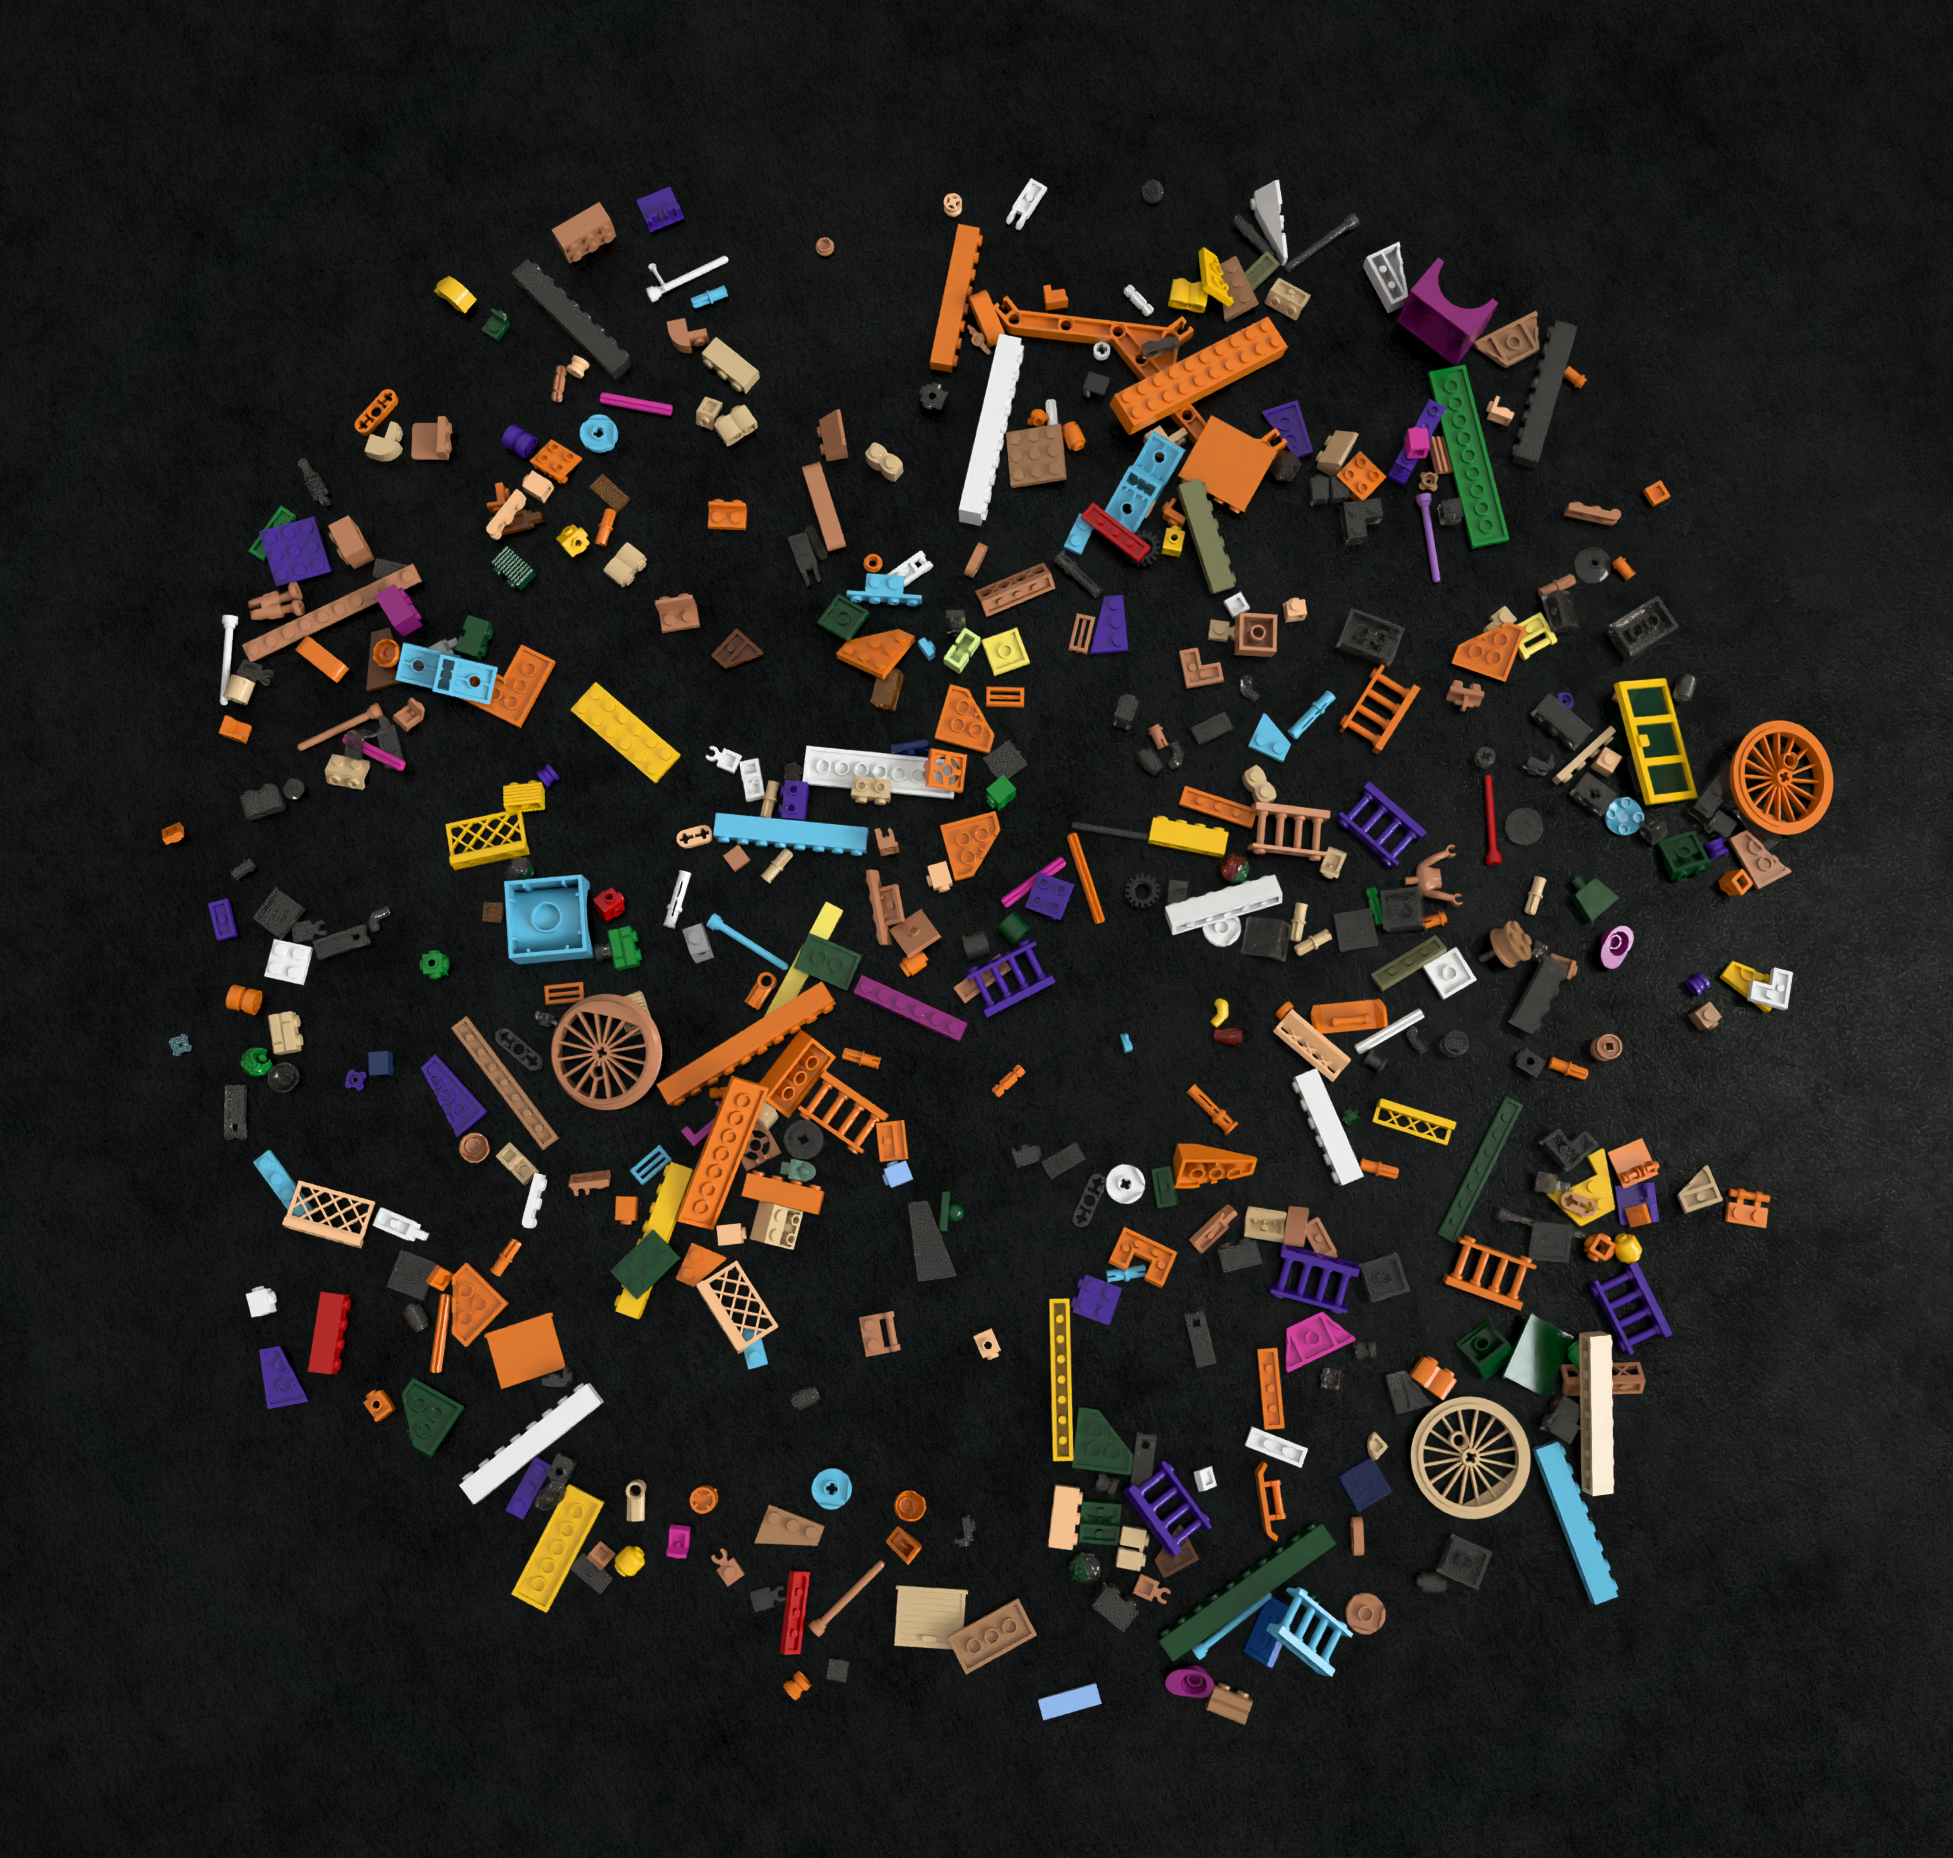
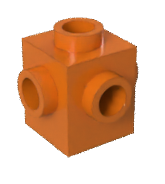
M1604 1233L1593 1234L1592 1236L1589 1235L1585 1240L1583 1251L1588 1253L1587 1257L1595 1262L1606 1261L1613 1255V1249L1616 1244ZM1597 1244L1599 1245V1250H1598V1251L1595 1250V1247L1597 1246Z

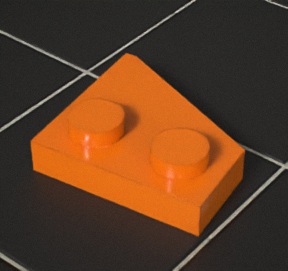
M691 1243L676 1279L695 1287L696 1284L723 1263L727 1257Z

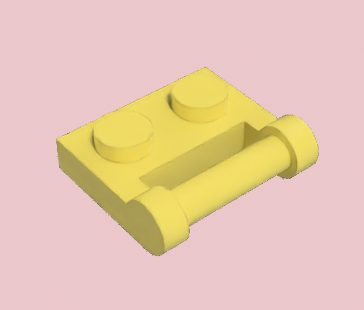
M1541 612L1518 624L1526 628L1518 648L1519 655L1523 660L1528 659L1531 654L1543 647L1557 642L1556 636ZM1542 633L1545 634L1546 638L1528 648L1524 646V643Z

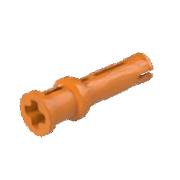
M1196 1084L1186 1092L1213 1118V1123L1218 1124L1225 1131V1135L1238 1124L1226 1114L1225 1110H1220Z

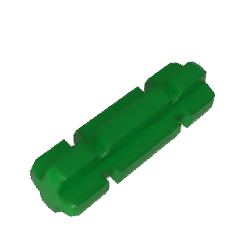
M1369 888L1366 890L1367 898H1369L1368 901L1372 915H1374L1375 925L1383 924L1385 917L1382 915V906L1379 897H1377V888Z

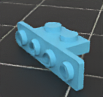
M867 573L865 591L847 590L846 592L847 599L855 603L863 600L869 601L872 604H879L880 602H888L890 605L906 603L908 606L922 604L921 595L903 594L904 576Z

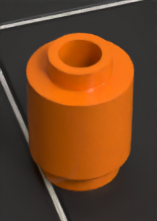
M1074 421L1065 424L1062 427V435L1068 448L1074 451L1082 449L1086 440L1079 425Z
M921 950L911 958L907 956L902 959V963L899 966L907 977L911 974L913 976L927 966L926 961L928 958Z

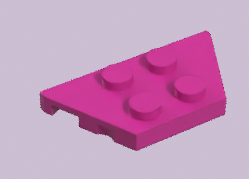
M1319 1312L1286 1328L1285 1370L1288 1373L1356 1339L1325 1313Z

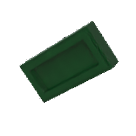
M942 1192L939 1230L945 1232L948 1229V1220L958 1222L964 1216V1209L959 1203L949 1204L950 1192Z

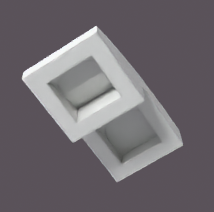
M758 758L739 762L747 802L762 799L765 796Z

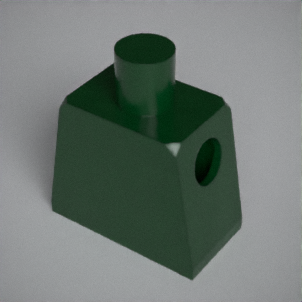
M1579 875L1571 882L1578 890L1571 899L1587 924L1619 899L1614 892L1596 878L1586 883Z

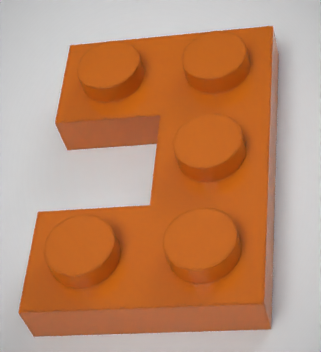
M1124 1227L1108 1263L1126 1271L1133 1255L1148 1261L1151 1264L1144 1280L1162 1288L1177 1252Z

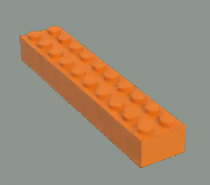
M1266 317L1120 391L1113 396L1110 406L1127 433L1131 435L1281 358L1288 346L1269 317Z

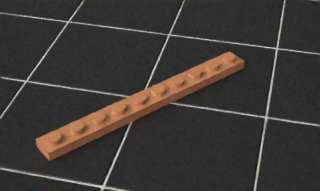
M411 564L242 646L250 662H254L305 638L307 635L309 636L378 603L375 595L393 584L398 589L403 588L405 590L422 582L414 564Z

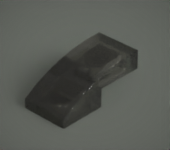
M1075 1142L1041 1163L1049 1177L1053 1179L1082 1162L1086 1157L1078 1143Z

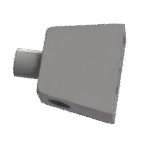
M703 923L683 929L689 952L695 963L714 958Z

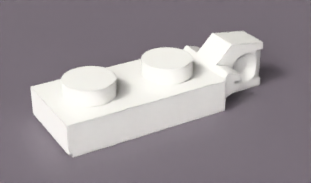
M380 1207L373 1226L406 1240L415 1241V1238L426 1241L429 1233L420 1230L421 1225L416 1221L383 1207Z

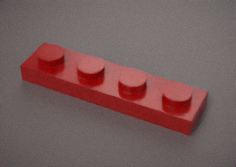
M1092 503L1081 515V519L1136 562L1139 563L1150 550V546L1096 504Z
M789 1571L780 1653L784 1655L800 1654L810 1577V1572Z

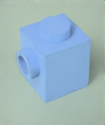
M896 1160L886 1164L885 1174L882 1175L886 1186L890 1184L891 1188L913 1180L906 1161L898 1163Z

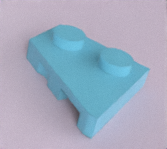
M1263 713L1248 747L1279 762H1283L1291 744L1271 719Z

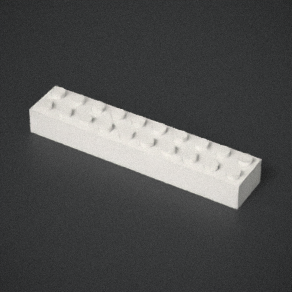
M999 334L959 506L960 522L981 526L982 520L986 521L987 507L992 495L991 485L994 486L995 472L999 465L1000 451L1003 448V437L1007 430V420L1012 408L1011 402L1014 399L1015 385L1020 373L1019 367L1023 361L1024 346L1021 345V338Z

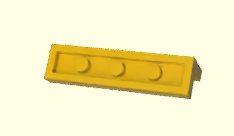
M1382 1098L1377 1102L1372 1119L1373 1123L1446 1146L1448 1145L1451 1131L1456 1126L1454 1121ZM1380 1109L1388 1111L1391 1119L1387 1121L1379 1120ZM1405 1116L1410 1124L1406 1127H1401L1397 1123L1396 1118ZM1420 1121L1424 1122L1428 1131L1420 1133L1414 1124ZM1439 1127L1446 1129L1444 1140L1436 1138L1433 1130Z

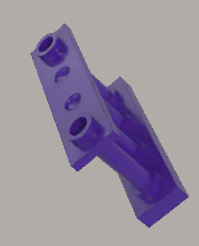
M1429 399L1415 427L1427 428L1428 439H1430L1446 407ZM1404 445L1387 478L1404 486L1419 458L1407 459Z
M1369 781L1361 790L1364 793L1363 798L1347 815L1341 812L1337 817L1338 823L1344 829L1348 828L1382 858L1381 861L1387 867L1395 868L1400 863L1395 858L1412 839L1419 841L1427 831ZM1369 801L1375 802L1378 805L1377 811L1360 828L1352 820ZM1383 814H1388L1392 817L1391 824L1374 841L1367 832ZM1398 826H1402L1407 830L1406 836L1388 853L1381 845Z
M1025 939L1018 943V947L979 967L975 965L967 969L968 973L964 975L968 980L974 979L985 1001V1006L981 1009L986 1017L1055 983L1050 973L1047 975L1043 973L1031 947L1037 945L1033 939ZM1025 952L1036 974V980L1031 983L1026 982L1014 956ZM1006 960L1019 983V989L1014 992L1008 989L997 967L998 964ZM988 969L991 970L1002 992V998L996 1001L991 998L980 976L981 973Z
M1282 1243L1280 1255L1284 1259V1264L1278 1284L1270 1283V1293L1277 1298L1287 1297L1328 1308L1336 1314H1341V1312L1347 1314L1348 1308L1347 1304L1343 1303V1298L1349 1278L1352 1276L1358 1277L1360 1271L1359 1264ZM1294 1261L1302 1262L1304 1265L1297 1290L1285 1287L1292 1262ZM1314 1266L1321 1267L1323 1270L1316 1295L1304 1292L1311 1267ZM1333 1271L1340 1272L1342 1275L1335 1300L1323 1297L1330 1273Z
M1637 1262L1624 1265L1626 1268L1625 1273L1602 1284L1598 1280L1590 1281V1291L1595 1298H1598L1618 1339L1617 1345L1621 1352L1630 1355L1634 1353L1631 1346L1655 1334L1664 1338L1672 1335ZM1627 1280L1633 1282L1635 1286L1634 1291L1611 1302L1608 1301L1604 1291ZM1637 1298L1642 1300L1644 1304L1643 1309L1623 1319H1617L1613 1309ZM1646 1316L1651 1318L1653 1322L1651 1328L1628 1339L1626 1338L1622 1330L1623 1327Z
M1161 1461L1156 1464L1159 1471L1140 1487L1134 1484L1128 1486L1123 1492L1169 1557H1175L1182 1552L1179 1546L1183 1540L1199 1527L1203 1531L1210 1529L1212 1526L1209 1523L1208 1516L1200 1511L1174 1475L1172 1466L1165 1461ZM1165 1478L1171 1488L1151 1504L1147 1503L1144 1493L1161 1479ZM1176 1494L1183 1504L1164 1520H1160L1155 1514L1156 1510ZM1189 1511L1195 1521L1175 1537L1171 1536L1168 1532V1526L1185 1512Z

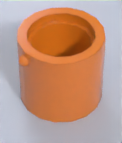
M702 1485L695 1489L690 1496L692 1509L701 1514L711 1511L718 1502L717 1489L709 1485Z

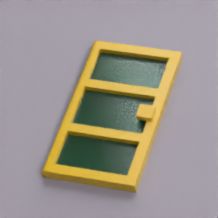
M1666 678L1624 681L1614 684L1645 805L1698 798Z

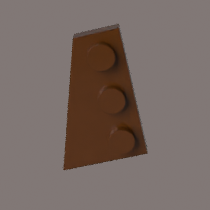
M391 628L371 632L366 687L368 692L404 683L395 680L399 663L393 667H381L373 659V649L377 642L383 639L394 640Z

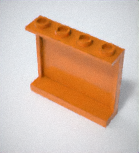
M1211 415L1178 476L1182 478L1180 481L1182 483L1200 478L1201 482H1204L1206 485V495L1208 493L1213 495V500L1222 505L1224 502L1231 505L1229 509L1239 514L1240 511H1246V507L1278 452Z

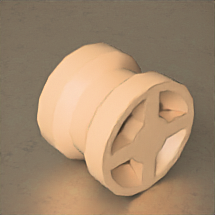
M955 193L948 194L944 198V211L948 216L956 217L962 211L961 197Z
M574 355L572 363L566 367V370L575 377L582 379L584 370L588 369L590 365L584 359Z

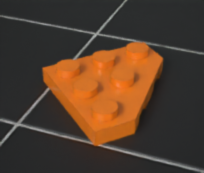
M1505 622L1459 644L1451 663L1506 682L1526 628Z
M900 629L853 639L849 643L845 642L836 655L837 659L884 680L915 642V638L913 635Z
M950 684L935 739L989 754L994 739L993 731L972 698L970 691L966 688Z
M995 811L940 826L955 881L974 877L999 834L1000 826Z
M465 1263L452 1276V1334L465 1347H468L509 1303L469 1263Z

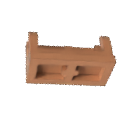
M880 828L875 829L881 856L899 852L898 843L895 842L893 831L888 828L889 837L885 836L884 838Z

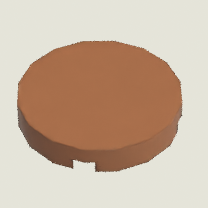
M1359 1593L1348 1600L1345 1607V1617L1347 1623L1354 1631L1360 1634H1372L1382 1627L1385 1621V1608L1376 1596L1370 1593Z

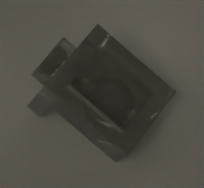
M563 1367V1378H560L561 1374H549L548 1377H544L542 1386L569 1387V1383L573 1382L571 1367Z

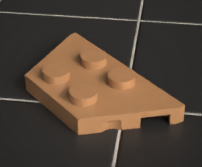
M1537 311L1475 341L1473 347L1504 368L1539 351Z

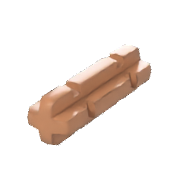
M565 366L556 367L557 374L555 375L554 391L551 396L554 402L562 401L565 376L567 374Z

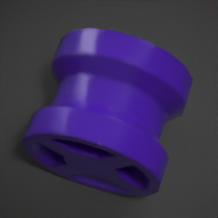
M548 763L543 770L536 772L547 787L551 785L552 781L559 779V776Z
M1723 838L1704 845L1710 852V859L1729 852L1723 845Z
M1697 972L1693 979L1685 982L1690 992L1697 997L1702 994L1704 989L1707 990L1711 987L1708 979L1700 972Z

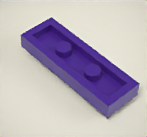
M535 1456L505 1510L523 1520L554 1465Z

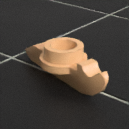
M968 325L969 333L973 335L972 343L975 346L981 347L986 354L990 355L992 352L985 343V336L982 333H978L971 325Z

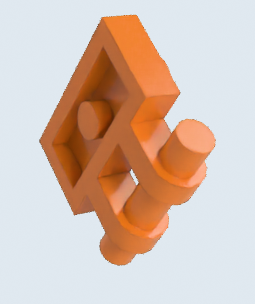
M1742 1188L1737 1190L1730 1189L1729 1196L1735 1197V1203L1727 1202L1725 1222L1766 1228L1768 1209L1762 1208L1761 1202L1769 1203L1770 1195H1765L1759 1191L1748 1192ZM1743 1200H1753L1752 1206L1744 1205Z

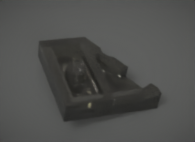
M1405 1370L1384 1375L1395 1414L1433 1405L1432 1401L1423 1394L1421 1388L1411 1380V1377Z

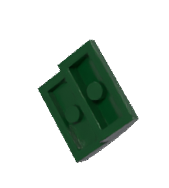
M1082 1499L1079 1543L1119 1546L1121 1502Z

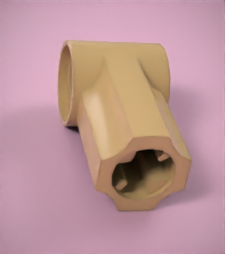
M640 1479L633 1480L626 1488L627 1521L645 1520L646 1484ZM632 1485H638L641 1488V1493L634 1494L631 1490Z

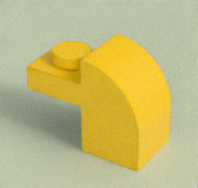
M450 276L439 281L437 288L434 290L437 296L446 299L456 310L466 313L477 300L462 284Z

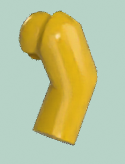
M1221 998L1215 1001L1214 1005L1217 1008V1015L1210 1021L1216 1028L1228 1017V1003Z

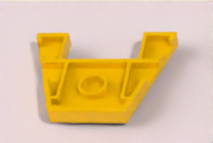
M1603 1148L1586 1156L1595 1175L1561 1192L1552 1174L1535 1182L1579 1227L1615 1209L1605 1150ZM1564 1192H1573L1584 1196L1596 1203L1597 1211L1593 1216L1584 1217L1565 1210L1559 1205V1196ZM1571 1196L1564 1198L1567 1206L1568 1204H1576V1202L1570 1200ZM1589 1203L1587 1205H1579L1585 1209V1213L1591 1211Z

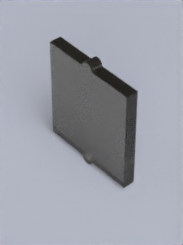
M1010 740L983 758L990 768V773H993L997 779L1002 775L1009 779L1028 765L1021 756V751L1017 750Z

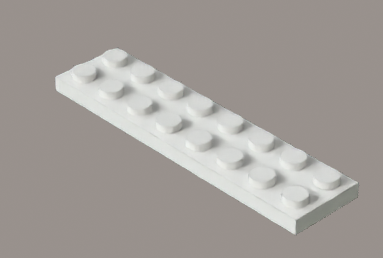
M806 746L802 782H808L809 785L852 789L854 776L891 780L890 793L954 799V792L925 787L926 778L923 777L922 773L925 771L923 765L928 758ZM937 759L934 765L941 766L944 764L945 759ZM951 760L954 769H957V763ZM944 765L942 768L944 775L949 776L952 771L948 765ZM933 771L935 779L942 784L943 777L939 772ZM956 775L949 777L948 785L955 782Z

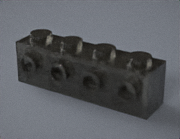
M1544 954L1508 1023L1532 1035L1534 1032H1537L1542 1022L1540 1020L1543 1014L1546 1015L1551 1005L1549 1003L1552 997L1555 998L1560 988L1558 985L1568 975L1569 970L1567 968L1569 965Z

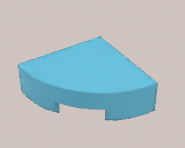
M1127 1033L1120 1034L1124 1053L1131 1052L1133 1047L1131 1041H1129V1035Z

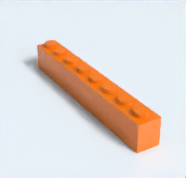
M958 224L930 359V369L952 373L953 366L957 367L958 355H956L957 349L960 350L962 338H959L960 332H964L965 321H963V317L967 315L969 304L966 303L967 297L972 294L970 282L971 280L974 281L976 270L973 267L974 263L978 264L979 252H977L978 246L981 247L983 235H980V228Z

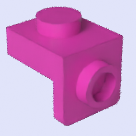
M671 1524L666 1556L677 1559L686 1558L690 1543L691 1527Z

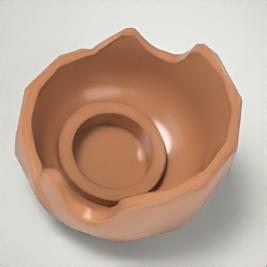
M469 1133L463 1136L459 1143V1152L462 1158L470 1163H478L484 1160L490 1150L487 1139L480 1133Z

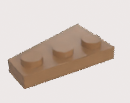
M769 1504L755 1543L817 1546L825 1526Z

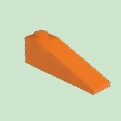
M1177 1144L1173 1157L1175 1188L1200 1187L1199 1184L1206 1182L1214 1184L1217 1183V1180L1227 1177L1231 1180L1252 1175L1257 1158L1199 1144Z

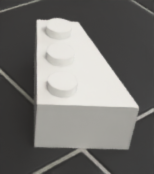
M1399 242L1367 256L1363 265L1387 313L1403 307L1408 298Z

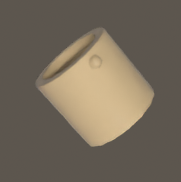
M231 675L223 697L236 703L247 705L255 683L243 677Z

